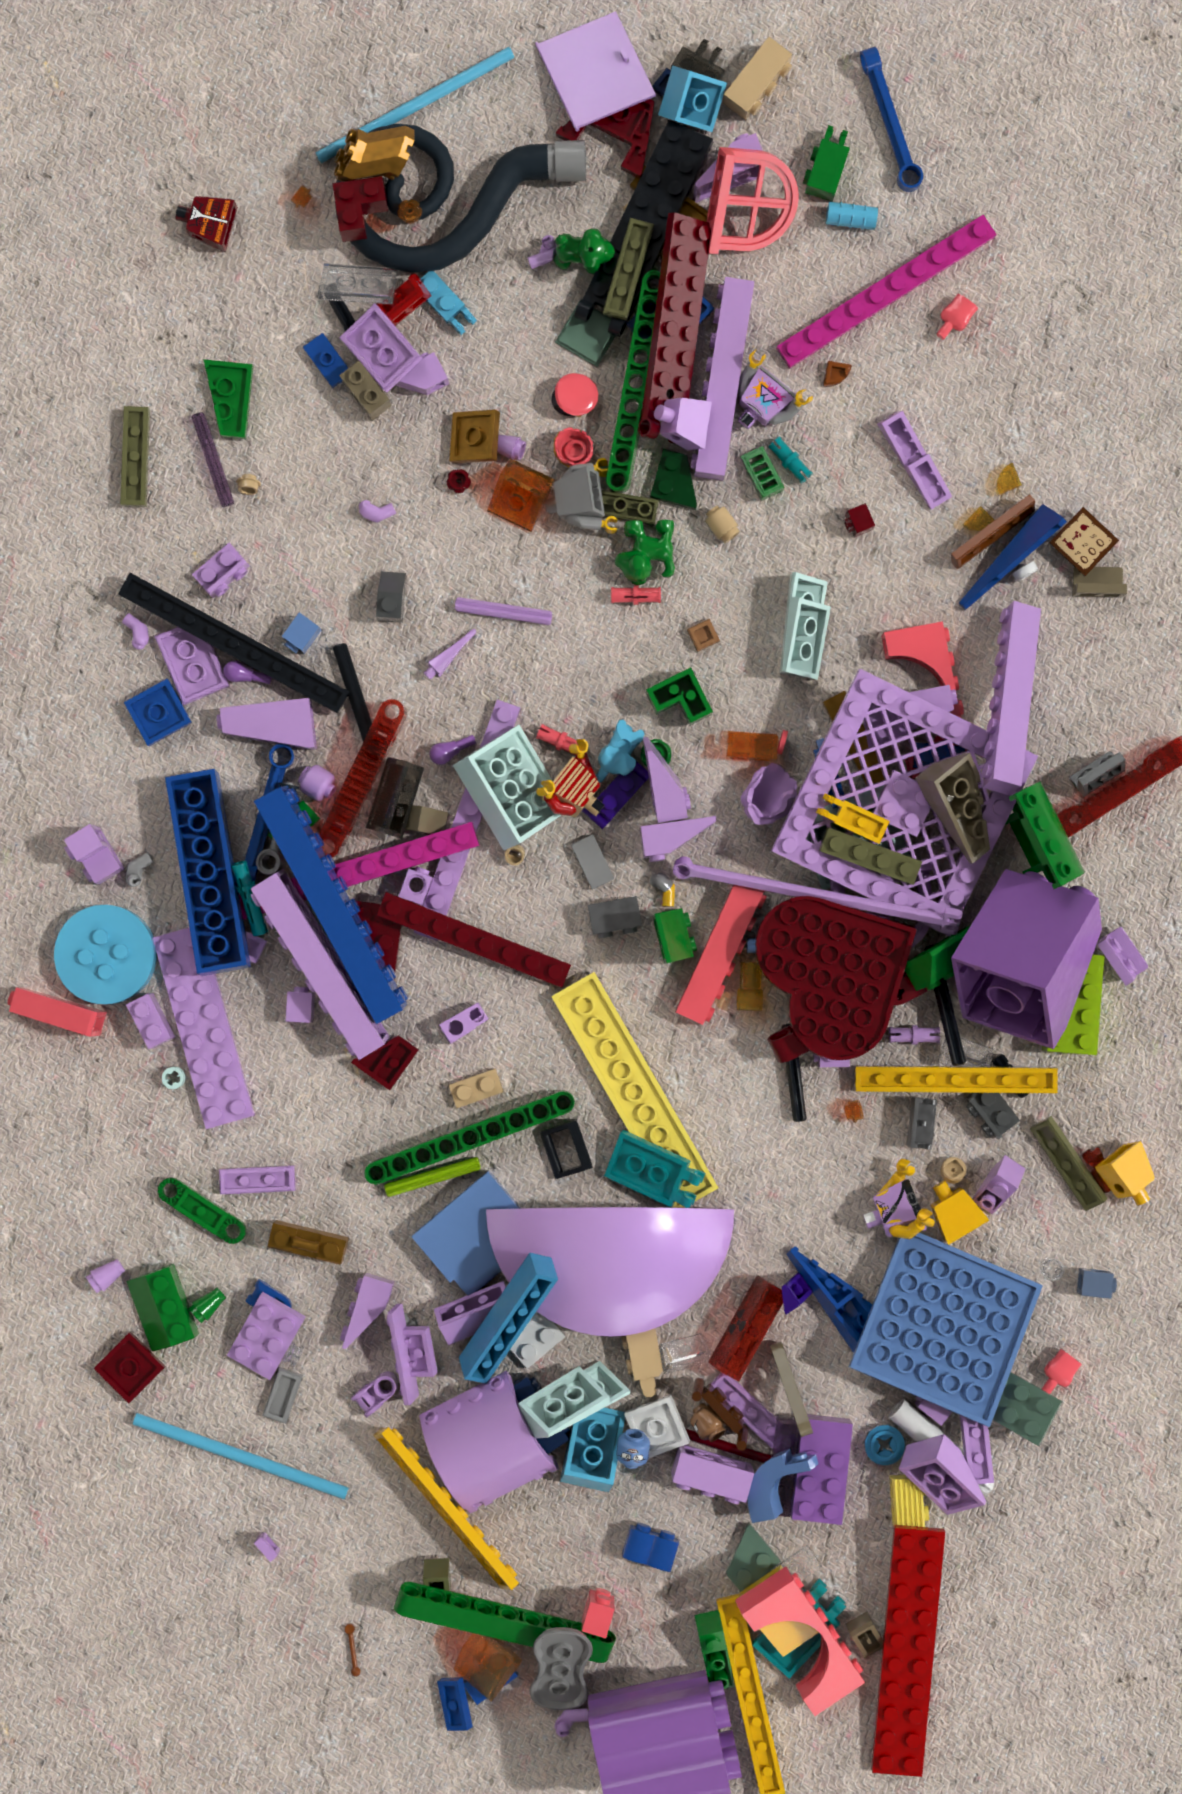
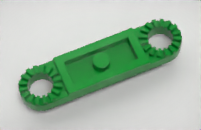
M170 1177L164 1179L159 1184L158 1195L162 1201L229 1244H236L244 1239L246 1226L243 1221L179 1179ZM172 1183L176 1185L178 1192L175 1197H168L165 1194L164 1187L166 1184ZM235 1224L239 1226L240 1235L237 1238L228 1236V1225Z

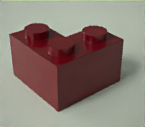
M382 176L332 183L342 242L367 239L364 215L388 212Z

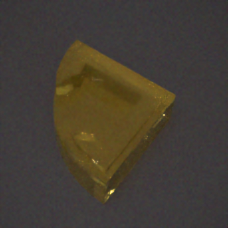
M1013 462L1007 465L998 476L996 483L997 496L1022 486Z
M980 506L962 525L971 531H981L995 521V519Z

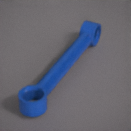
M874 46L860 51L861 65L864 73L869 77L900 169L897 176V184L903 191L913 192L919 188L923 180V171L911 159L882 72L881 58L877 48ZM912 170L916 172L919 181L915 185H907L902 180V173L904 171Z
M277 744L269 752V760L272 766L263 796L281 787L280 783L283 782L286 769L290 768L294 763L295 756L293 750L286 744ZM278 748H285L291 754L290 761L285 765H277L273 760V753ZM259 811L245 857L252 881H255L258 872L256 865L257 856L263 851L269 831Z

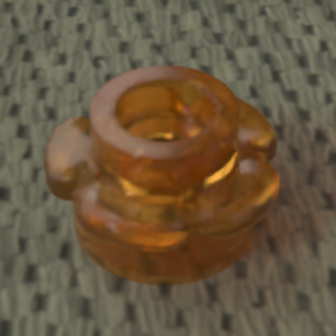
M304 185L299 188L291 199L296 205L295 208L299 206L304 208L313 197L309 194L311 188L307 189Z
M414 199L402 201L399 204V218L409 224L417 222L422 215V208L419 207V202Z
M849 1099L848 1105H844L845 1114L848 1120L852 1119L856 1123L857 1120L864 1118L863 1109L859 1100L852 1101Z

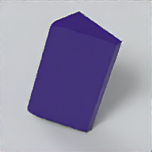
M799 1272L782 1286L784 1312L786 1315L800 1306L813 1293Z

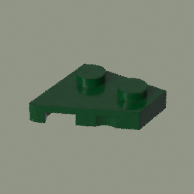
M663 449L650 498L696 510L697 502L687 455Z

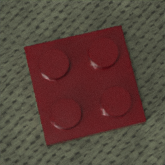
M130 1331L93 1369L129 1404L166 1366Z

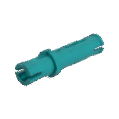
M247 861L233 863L231 867L237 882L236 890L241 895L252 935H263L268 932V929L264 922L261 908L257 907L251 898L253 893L251 888L256 886L250 876Z

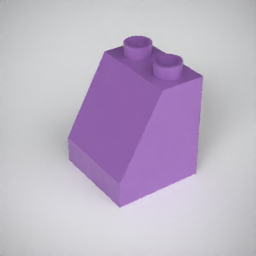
M1005 869L951 957L962 1018L1054 1049L1068 1025L1102 930L1099 898L1095 897L1090 890L1081 886H1072L1070 888L1061 886L1053 889V883H1050L1044 876L1036 872L1028 871L1021 874Z

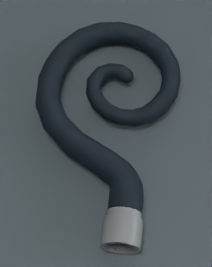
M392 124L374 129L371 132L401 126L414 129L413 146L426 152L433 159L437 169V180L434 189L426 199L417 204L408 205L401 200L399 196L400 189L405 181L402 174L397 178L394 177L393 180L388 179L385 185V193L390 212L405 221L423 220L436 212L448 198L454 182V163L448 148L434 134L416 125ZM585 140L555 141V144H529L516 147L505 153L492 168L468 214L449 235L431 245L409 247L395 244L380 237L366 221L367 239L349 242L366 258L390 269L409 273L441 270L465 258L491 231L510 196L521 182L526 180L586 181Z

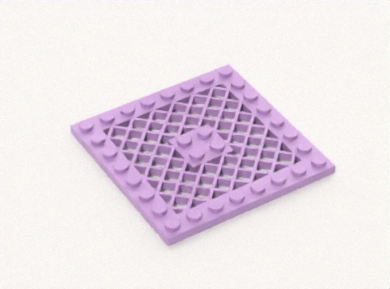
M858 669L771 851L873 900L944 913L945 907L963 911L1016 803V799L1010 801V795L991 791L988 796L987 790L983 788V778L980 769H983L986 762L978 765L975 754L986 759L987 755H984V749L989 739V733L986 730L881 678ZM871 703L878 706L877 708L868 710ZM880 711L884 724L872 727L869 715ZM886 711L901 718L889 722ZM863 720H865L868 730L857 733ZM908 721L923 729L911 732ZM903 722L907 735L895 738L891 726ZM886 728L890 741L878 745L874 732ZM925 733L929 745L917 749L913 737ZM931 733L940 736L945 740L934 743ZM869 734L873 747L861 750L858 738ZM908 739L912 752L900 755L897 743ZM852 743H854L856 753L846 756ZM953 743L967 751L956 754ZM947 744L951 756L942 760L968 752L971 754L980 774L981 782L978 784V789L980 788L984 799V805H981L984 806L982 816L987 823L990 850L973 864L968 862L962 852L955 864L952 854L961 850L959 847L950 849L947 837L951 835L948 832L945 833L942 822L926 801L917 781L908 777L916 773L921 774L933 763L942 761L939 760L936 747ZM892 745L895 758L884 761L880 749ZM931 750L934 762L923 766L919 754ZM1027 750L1025 751L1022 786L1015 793L1023 789L1038 758L1037 755ZM875 751L879 763L867 767L863 755ZM914 756L918 768L906 772L902 760ZM858 757L862 769L850 773L847 760ZM897 762L901 773L892 770L890 775H888L886 765ZM841 765H843L846 775L836 778ZM881 768L884 780L873 784L869 771ZM864 774L868 786L856 790L852 777ZM848 780L851 792L839 796L836 783ZM885 785L879 798H877L874 788ZM830 788H832L834 797L839 800L853 796L856 806L865 810L873 808L872 813L889 820L890 825L901 829L890 834L887 827L881 842L887 841L889 849L895 851L892 838L903 835L907 847L895 852L902 854L909 851L910 857L917 859L914 849L925 846L929 857L920 860L922 861L921 865L931 862L934 874L923 878L921 870H919L918 880L915 881L914 885L906 884V882L901 880V885L887 879L890 876L881 873L878 875L862 866L819 851L822 840L817 841L813 829L826 825V828H831L830 823L833 822L822 816L823 821L813 824L818 815L816 813L817 809H825L824 806L830 805V803L824 801V794H828ZM870 790L874 803L862 807L858 794ZM930 809H932L934 818L925 821ZM936 823L940 835L928 839L925 826ZM847 829L843 832L851 836L854 834V832ZM920 831L923 841L912 845L908 833L917 837ZM808 833H810L812 842L806 840ZM867 839L868 842H870V843L878 844V843H875V842H873V841ZM942 839L945 852L934 855L930 843ZM947 856L951 868L939 872L936 860ZM951 873L944 887L941 877ZM936 879L940 891L928 894L925 882ZM920 885L923 896L909 888ZM940 896L937 902L930 900ZM920 922L940 932L941 925Z

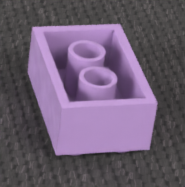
M684 1445L677 1448L671 1475L672 1481L676 1483L678 1488L691 1490L692 1487L701 1490L700 1493L705 1496L715 1497V1494L724 1496V1500L727 1502L739 1504L740 1501L747 1502L754 1471L749 1462Z

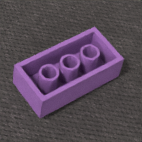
M807 1414L813 1434L801 1437L798 1430L796 1454L806 1452L807 1456L816 1454L818 1465L811 1471L795 1473L793 1475L789 1513L792 1520L842 1525L853 1423L848 1418Z

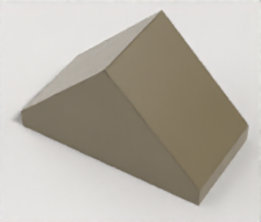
M399 804L395 829L425 834L444 831L448 812L423 806Z
M867 1611L845 1623L864 1658L882 1649L883 1639Z

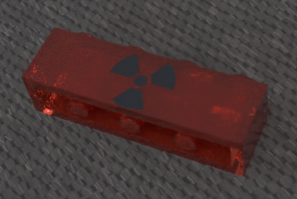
M759 1275L756 1276L708 1363L725 1375L740 1381L783 1304L782 1289Z

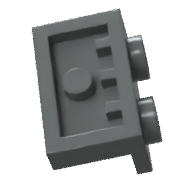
M1109 751L1071 775L1070 780L1081 795L1085 797L1124 772L1126 759L1120 752L1114 755Z
M971 1093L965 1098L969 1103L966 1105V1108L974 1118L979 1116L984 1123L981 1125V1128L989 1138L994 1136V1138L999 1140L1003 1137V1133L1020 1121L1000 1093Z

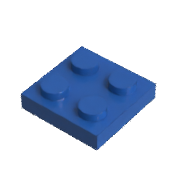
M165 679L124 702L149 747L193 723L169 679Z

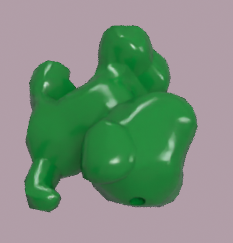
M588 229L583 233L582 237H574L571 234L563 233L562 235L559 234L555 239L556 255L554 263L562 270H567L571 262L581 263L588 273L595 274L600 264L608 262L614 256L615 250L614 246L601 236V232L598 229Z
M633 520L625 522L624 534L626 537H631L634 540L633 550L619 553L614 561L615 565L622 570L624 576L632 584L642 585L647 582V578H649L652 570L650 560L664 562L663 577L669 578L673 576L675 570L673 544L671 542L674 531L673 520L657 521L655 531L661 538L647 536L644 532L642 521Z

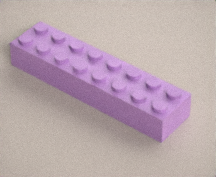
M284 868L252 887V900L257 907L262 906L267 914L264 918L272 929L276 928L280 935L278 937L280 944L285 950L289 949L293 955L291 960L298 971L302 970L307 977L305 980L306 985L312 993L316 992L321 999L318 1001L321 1009L325 1014L329 1013L333 1018L334 1022H332V1025L339 1035L343 1034L347 1041L345 1045L352 1056L356 1055L360 1060L383 1046L390 1037L381 1022L378 1024L374 1022L337 952Z

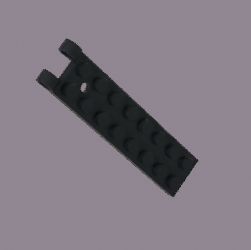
M668 120L610 241L614 246V256L608 262L600 264L583 299H581L576 308L575 318L588 322L595 305L604 308L630 218L654 224V230L628 319L626 321L613 317L608 327L609 333L621 337L640 297L643 277L647 272L653 270L664 247L668 213L675 212L680 214L714 143L712 138Z

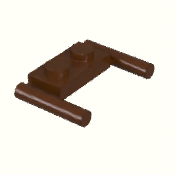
M696 1378L692 1399L698 1402L703 1398L731 1430L738 1434L737 1448L741 1451L745 1450L747 1447L748 1428L743 1425L744 1420L742 1418L744 1416L735 1405L731 1407L725 1400L727 1399L726 1395L719 1387L714 1388L711 1384L705 1387L704 1380Z

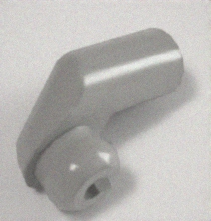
M148 852L128 863L125 880L129 886L136 887L140 885L143 869L154 863Z

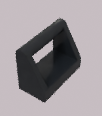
M577 1119L539 1132L555 1179L593 1168ZM569 1128L581 1165L563 1171L550 1134Z

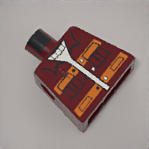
M196 196L193 199L191 208L178 205L175 219L187 223L186 231L191 238L226 252L238 207L235 200Z

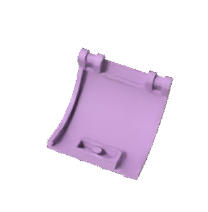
M507 1370L489 1379L487 1384L481 1383L419 1415L425 1443L436 1470L453 1498L470 1514L477 1511L479 1506L483 1504L487 1506L502 1495L534 1479L542 1478L543 1474L549 1471L552 1473L559 1469L554 1456L548 1455L534 1438L518 1406L512 1378Z

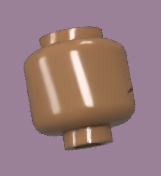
M701 1403L694 1408V1415L690 1423L700 1439L714 1442L726 1433L727 1424L709 1404Z

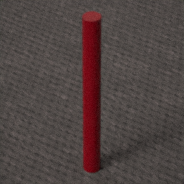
M686 1429L691 1441L763 1464L771 1458L769 1454L747 1447L741 1451L737 1448V1444L721 1439L714 1442L702 1440L696 1431Z

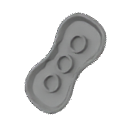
M556 1627L543 1631L535 1640L533 1652L539 1669L529 1692L531 1699L537 1705L553 1710H569L581 1706L586 1701L588 1687L583 1678V1670L592 1655L593 1647L583 1632L573 1628Z

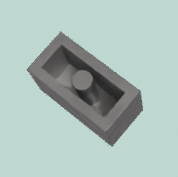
M637 896L588 905L593 935L598 934L599 939L613 936V931L622 930L623 934L638 932L637 927L642 926Z

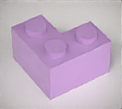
M89 824L64 839L67 844L64 847L65 851L72 860L76 859V861L83 863L85 867L83 873L89 882L94 881L95 884H101L125 870L100 827Z

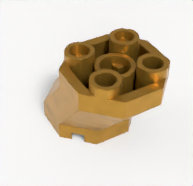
M401 126L366 133L360 129L354 130L351 128L347 133L344 149L340 148L336 154L334 162L337 163L334 176L341 182L384 176L391 180L394 177L397 178L408 161L410 154L407 153V145L413 146L414 129Z

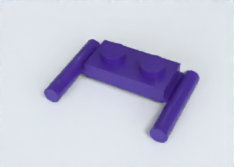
M636 761V765L631 773L624 776L618 774L597 799L605 805L597 816L585 808L582 812L603 830L649 779L648 771Z

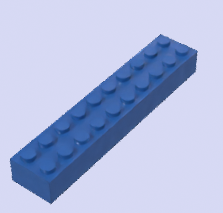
M288 785L281 786L255 800L254 803L374 1022L378 1024L402 1011L407 1006L406 1000H408V996L402 986L398 987L394 981L396 974L390 964L386 965L382 959L384 952L378 942L374 943L371 939L370 934H372V930L366 920L362 921L359 917L358 912H360V908L354 898L350 899L346 893L348 886L342 876L338 877L334 871L336 864L330 854L325 855L322 849L324 842L318 832L313 833L309 825L312 823L311 818L306 810L301 811L297 803L300 799L294 788L289 789Z

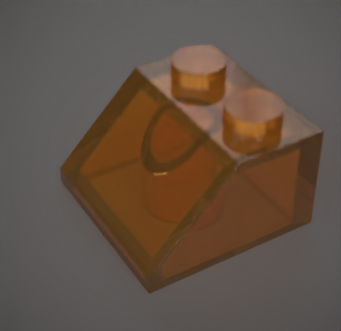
M510 458L500 473L487 512L532 532L544 508L545 501L549 497L555 479Z
M472 1633L463 1645L453 1669L492 1702L523 1660L499 1639Z

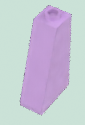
M950 685L909 692L948 712L953 711V705L958 704L956 690H951ZM871 703L868 710L877 708L878 706ZM880 711L869 715L872 727L884 724ZM886 711L889 722L901 718ZM864 720L865 730H868ZM908 721L911 731L919 728V726ZM903 722L891 726L895 738L906 735ZM886 728L874 732L878 745L890 741ZM867 734L868 748L873 747L870 735Z
M310 698L220 708V714L217 715L218 729H222V733L225 735L317 750L312 700Z

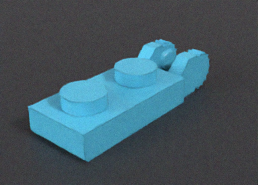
M428 271L420 279L432 295L426 300L428 304L460 335L465 332V329L454 318L457 314L461 313L472 325L477 321L465 307V304L434 271Z

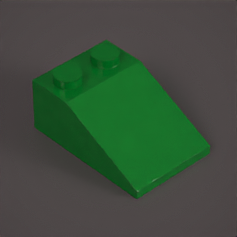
M682 908L654 914L652 917L664 964L694 957L693 952L697 951L694 936L689 937L687 927H691L688 912L683 913Z

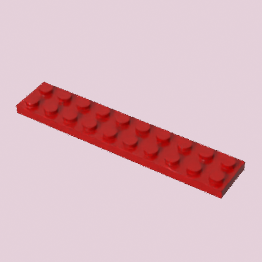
M894 1525L871 1764L872 1773L922 1777L946 1533L942 1528Z

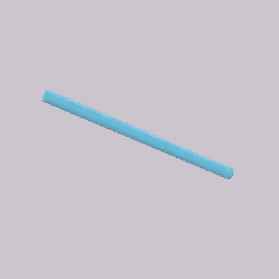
M508 46L359 129L370 133L378 127L397 123L514 58L512 50ZM346 136L315 152L321 164L336 156L340 148L344 149Z
M139 1413L136 1414L133 1425L344 1500L349 1487Z

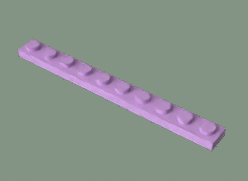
M497 699L480 748L514 728L521 708ZM466 788L451 828L473 822L475 832H477L483 815ZM470 849L440 858L423 907L447 916ZM414 930L416 934L438 941L436 938Z

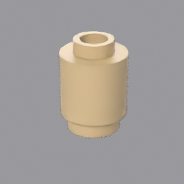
M717 505L706 513L708 517L705 520L706 524L717 539L722 540L724 544L740 533L737 528L739 525L725 506L719 508Z

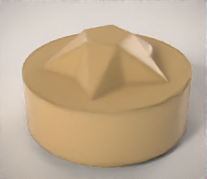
M947 1158L940 1168V1174L948 1183H959L966 1174V1165L959 1158Z

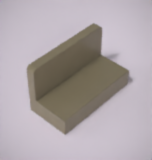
M1075 567L1073 568L1072 596L1122 598L1127 594V584H1123V568L1094 567L1085 577Z

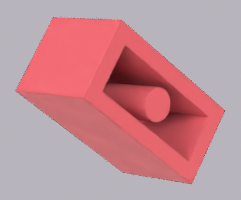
M597 1588L596 1591L590 1589L582 1615V1632L602 1638L607 1637L615 1610L614 1596L610 1595L611 1592L602 1588Z

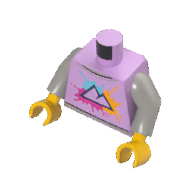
M757 349L753 350L749 355L750 362L747 363L740 376L738 395L741 398L739 405L745 410L738 421L746 429H749L756 420L763 426H767L769 423L777 425L790 421L802 409V405H806L813 400V396L809 397L806 401L803 400L802 394L807 389H802L795 394L765 369L761 364L765 360L766 355L764 354L760 361L756 360L754 353Z

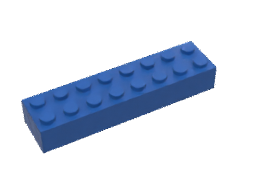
M215 769L165 777L197 974L207 976L251 968L240 896L236 890L237 882L231 867L234 860L219 773Z

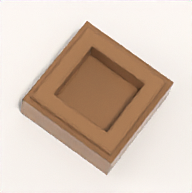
M710 619L687 629L697 652L720 642Z

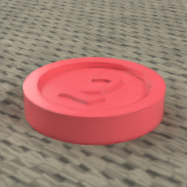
M786 730L782 731L777 749V754L780 755L783 753L788 735Z

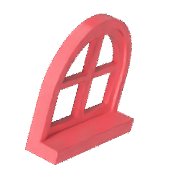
M719 147L706 222H709V229L711 230L708 246L709 254H718L719 250H758L772 244L786 232L795 217L799 193L793 173L781 159L761 150ZM734 163L759 165L754 196L729 194ZM765 167L773 170L781 179L785 199L760 197ZM727 204L752 206L746 237L722 235ZM758 207L782 209L773 225L762 233L753 236Z

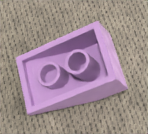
M756 133L752 135L742 134L735 138V141L728 146V148L763 151ZM717 160L695 183L693 200L696 203L711 197ZM734 163L730 190L756 180L759 165Z
M643 737L653 807L658 823L688 818L687 809H691V804L686 787L681 786L679 778L650 739Z
M716 816L641 826L640 836L644 859L649 858L650 862L664 861L665 856L671 854L716 822Z
M945 1434L906 1446L899 1470L944 1513L949 1515L985 1505L986 1500L961 1450Z

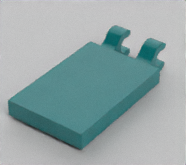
M623 1130L620 1132L604 1176L669 1207H672L677 1202L686 1208H690L694 1204L697 1195L689 1191L680 1190L682 1182L686 1180L695 1186H699L706 1173L698 1169L689 1168L690 1160Z
M819 1578L809 1592L816 1601L814 1607L816 1609L821 1607L827 1616L828 1621L825 1623L828 1626L832 1624L836 1629L840 1625V1621L836 1617L846 1608V1602L837 1595L829 1607L825 1609L818 1602V1599L826 1593L827 1585ZM762 1632L752 1641V1646L790 1679L821 1646L820 1633L816 1634L784 1657Z

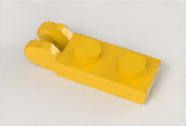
M826 793L824 794L823 799L826 802L838 805L840 808L836 815L829 813L828 810L818 808L817 814L832 820L834 824L880 844L890 822L889 820L846 800L841 801Z

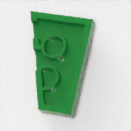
M203 359L220 436L246 440L253 364Z

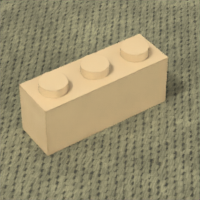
M768 37L724 93L722 103L745 121L750 114L754 116L761 108V100L764 96L767 95L769 97L776 89L777 84L775 82L780 76L784 78L792 68V64H790L792 53L771 37Z

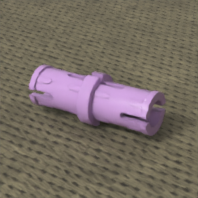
M912 1025L911 1028L889 1027V1034H899V1036H889V1043L911 1042L912 1045H917L918 1042L940 1043V1036H930V1034H940V1027L918 1028L917 1025Z

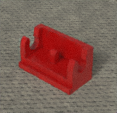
M414 273L388 297L378 302L377 305L396 326L432 295L418 275Z

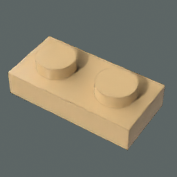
M496 1068L449 1084L456 1108L504 1092Z

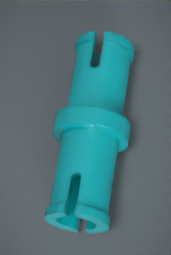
M781 437L776 438L775 441L781 449H778L773 442L768 448L783 462L782 466L785 469L788 468L801 484L804 483L806 478L800 472L802 471L808 478L811 477L813 472L799 459L800 455L797 452H793Z

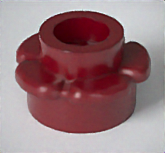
M463 469L452 470L448 474L446 481L448 488L454 490L455 493H463L471 485V479L468 477L469 474ZM460 479L461 483H457L456 480Z

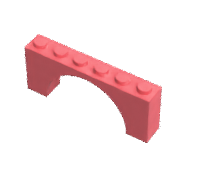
M943 621L888 631L881 635L886 660L903 659L917 663L927 669L937 679L940 686L950 685L951 690H959L958 678L953 676L951 667L955 664L952 651H948L947 642H950L949 630L947 627H944ZM957 698L958 704L953 705L954 710L950 713L961 718V715L964 714L962 701ZM936 736L933 742L937 743L945 739L940 736ZM913 756L906 758L907 772L916 769L913 768ZM916 773V774H913V775L908 776V777H910V778H912V779H916V777H917L920 773Z
M785 1566L737 1598L735 1602L742 1616L754 1632L773 1623L795 1621L805 1623L820 1633L821 1649L818 1659L811 1671L796 1684L803 1701L814 1716H816L863 1685L865 1681L860 1673L864 1670L856 1658L851 1660L849 1656L852 1653L844 1641L839 1643L837 1639L840 1638V1635L832 1624L828 1626L825 1623L828 1621V1618L821 1607L817 1609L814 1607L816 1601L809 1590L805 1592L802 1590L804 1584L796 1572L791 1574Z

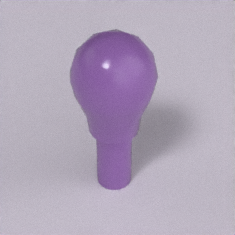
M231 660L223 668L224 676L231 682H251V680L266 684L271 682V677L254 671L253 668L237 660Z
M470 735L456 742L437 743L430 749V759L437 765L446 764L460 750L476 744L473 735Z

